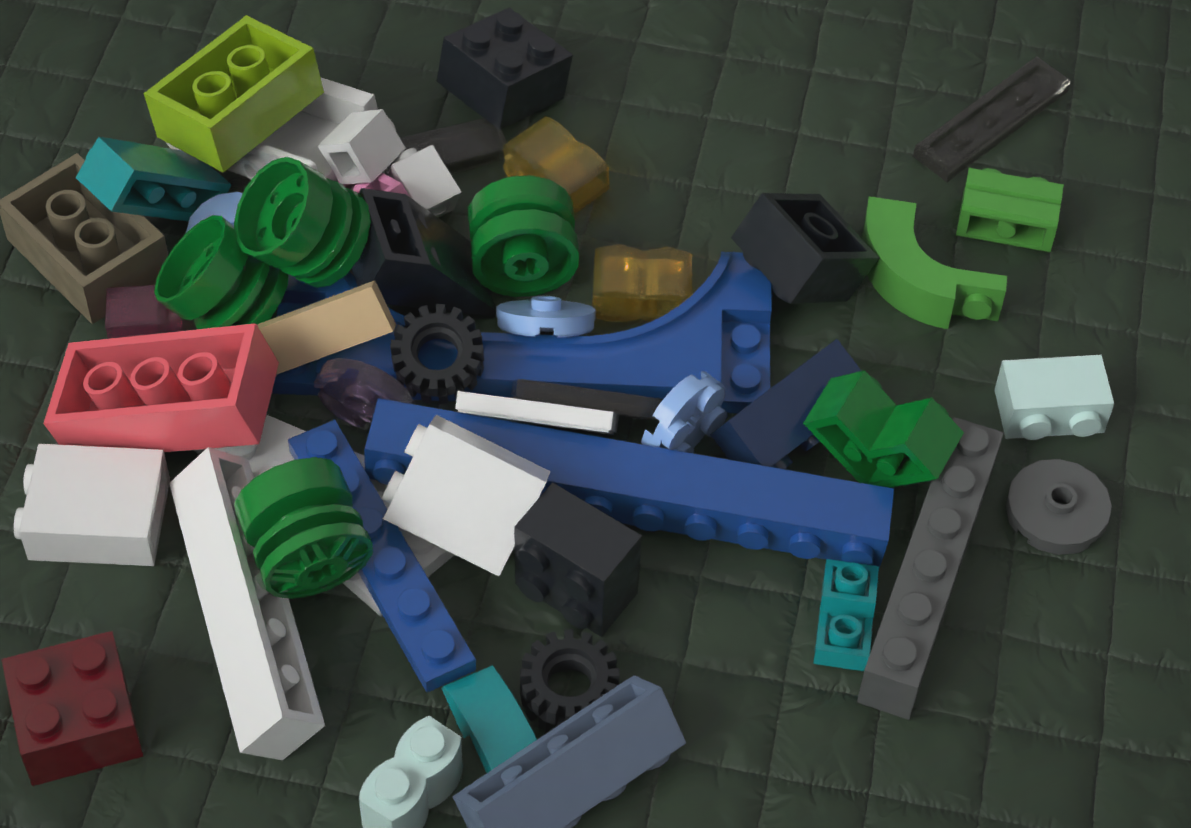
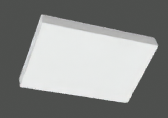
M463 391L457 392L455 409L460 413L614 435L618 430L619 415L610 411Z

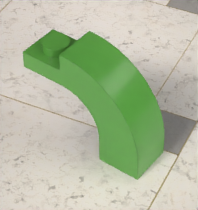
M869 196L862 239L878 255L879 260L867 276L876 291L891 306L912 319L944 329L949 328L951 315L965 316L975 320H999L1006 293L1007 276L956 269L938 263L930 258L916 241L914 221L917 203Z

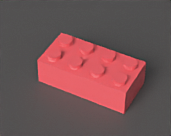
M256 323L68 343L43 424L59 445L164 450L165 453L199 450L208 447L222 448L260 444L279 362Z

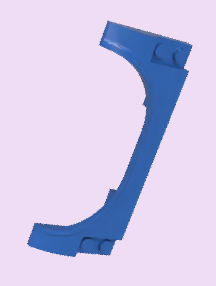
M721 252L720 259L713 272L692 296L664 316L647 324L625 331L594 336L558 337V335H535V337L512 333L481 332L484 349V370L482 376L477 375V385L471 391L466 387L464 392L575 407L656 410L665 396L680 381L691 374L701 380V371H706L724 385L725 396L721 408L727 413H739L770 389L771 282L760 270L747 263L743 257V252ZM349 271L346 276L334 284L316 288L289 275L288 286L278 306L276 317L356 288L357 284L354 276ZM389 308L396 326L399 324L404 327L405 316ZM394 331L277 374L272 394L422 400L421 394L417 393L413 398L407 393L406 385L401 387L397 381L390 348L391 339L395 340ZM433 339L423 344L419 350L418 359L429 369L441 370L448 368L454 363L458 351L448 340ZM454 394L448 395V401L457 400ZM432 396L431 400L439 401V397Z

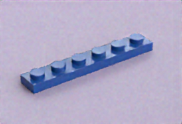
M336 420L289 438V451L294 460L318 457L332 460L341 468L352 494V508L360 513L363 520V528L368 531L373 543V554L366 566L358 573L426 693L476 671L474 655L398 526L383 519L387 507Z

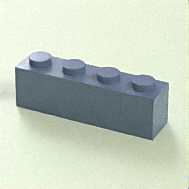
M633 675L452 797L468 828H572L580 821L581 815L602 801H607L620 795L625 790L626 784L646 770L658 768L666 763L670 758V754L686 744V741L662 688Z

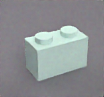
M1102 355L1002 360L994 391L1005 439L1025 438L1037 440L1046 436L1075 435L1086 437L1095 433H1105L1114 406V400Z

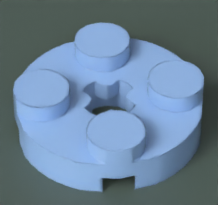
M701 371V380L692 374L684 378L658 405L653 416L660 422L653 435L645 429L641 444L693 453L694 447L706 434L710 437V434L722 426L727 418V412L721 408L725 396L724 385L706 371Z

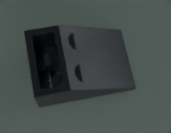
M365 188L360 189L359 194L369 207L371 223L367 243L359 260L351 268L357 287L375 280L386 304L415 308L427 305L428 309L436 310V304H445L446 311L452 312L453 307H456L465 314L495 317L496 306L490 290L482 286L473 274L471 241L406 194Z

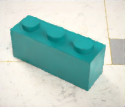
M99 136L93 147L89 150L86 160L76 176V179L111 212L189 221L192 214L203 202L218 194L227 193L231 187V184L213 167L182 150Z

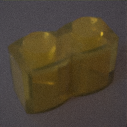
M549 117L542 118L503 145L505 162L503 168L507 177L531 175L552 180L566 189L573 201L574 214L609 190V166L593 149L581 142H577L567 129Z
M622 244L595 249L592 307L596 309V318L614 322L642 319L651 322L672 311L692 296V254L672 247L642 251Z

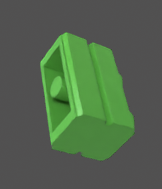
M969 168L956 236L1051 252L1059 222L1064 184L1049 182L1042 177L1025 178L1002 174L1000 171L992 168L982 170Z

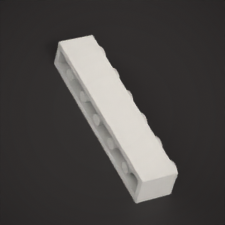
M208 447L178 474L169 485L239 751L244 754L283 761L321 730L325 723L289 598L275 597L266 591L261 571L257 568L254 561V547L247 543L235 513L234 502L237 496L254 479L249 460Z

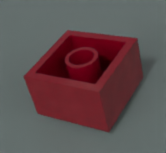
M113 631L1 659L19 751L32 786L144 757Z

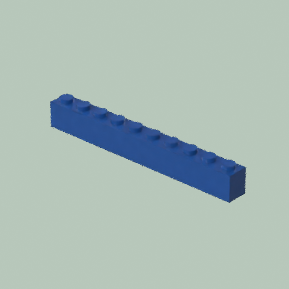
M380 398L377 399L365 445V471L368 477L388 485L395 471L405 475L413 457L404 452L417 425L421 424L428 428L435 415H438L551 471L540 496L553 482L622 524L634 525L644 531L662 530L685 534L696 540L705 541L713 539L736 543L752 550L764 548L787 552L803 559H831L879 566V568L889 542L894 488Z

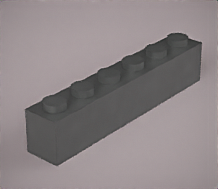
M956 417L953 418V421L961 428L964 434L938 479L931 480L867 661L857 703L907 720L910 719L1004 434V432Z

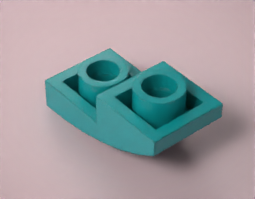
M826 559L813 664L858 671L865 670L871 650L879 566Z
M493 665L441 688L463 738L470 736L486 773L537 740L520 706Z

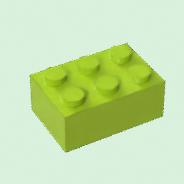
M246 15L143 94L159 139L224 173L322 95L324 89L313 47Z

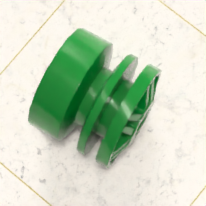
M284 157L268 163L248 183L237 205L234 230L237 244L244 253L270 266L281 269L282 272L308 285L319 288L330 286L346 276L359 260L368 240L371 220L368 204L359 193L344 187L337 181L326 178L321 172L299 160Z
M212 215L192 227L174 246L157 276L154 294L158 302L180 318L185 320L194 319L197 329L260 324L270 320L281 303L288 286L289 275L282 272L281 269L270 266L244 253L237 244L234 225L222 216Z
M312 457L295 459L272 467L250 481L240 491L234 502L235 513L245 539L249 545L254 547V561L257 568L261 571L265 589L275 597L295 599L313 596L330 590L358 573L366 566L373 554V543L368 531L363 528V520L360 513L352 508V494L341 468L332 460Z

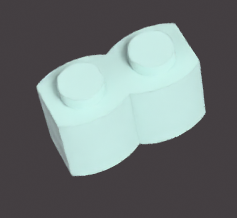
M430 716L413 724L401 737L396 747L394 758L383 762L375 768L361 788L359 805L362 827L423 828L428 818L429 809L445 801L456 789L463 771L461 736Z

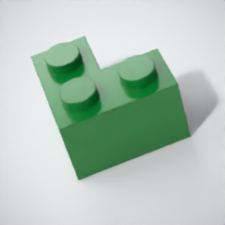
M865 370L831 378L803 422L859 483L888 488L938 479L964 434L961 428L951 419L947 410L933 398L896 405L882 390L881 384Z

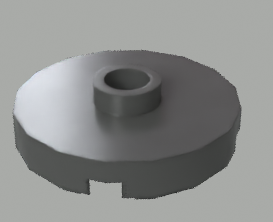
M1061 459L1039 460L1022 468L1011 482L1005 508L1009 524L1016 533L1019 530L1023 536L1028 538V544L1041 551L1062 555L1082 552L1088 549L1091 543L1102 537L1109 523L1112 504L1107 488L1096 474L1080 464ZM1054 500H1059V501H1062V502H1064V503H1066V504H1059V503L1055 502Z

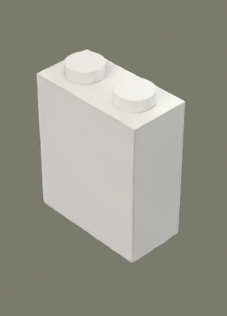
M435 415L428 428L421 424L417 425L404 452L413 457L405 475L395 471L382 496V500L390 503L383 519L500 576L515 546L514 526L538 500L551 471Z
M38 444L34 464H27L24 472V492L27 495L24 508H17L14 517V535L16 539L22 540L28 560L154 566L170 482L164 450Z

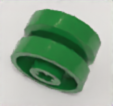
M531 175L513 176L492 182L475 194L468 206V223L473 274L482 286L497 294L526 297L537 296L556 290L572 278L579 267V248L575 232L573 201L565 188L545 178Z

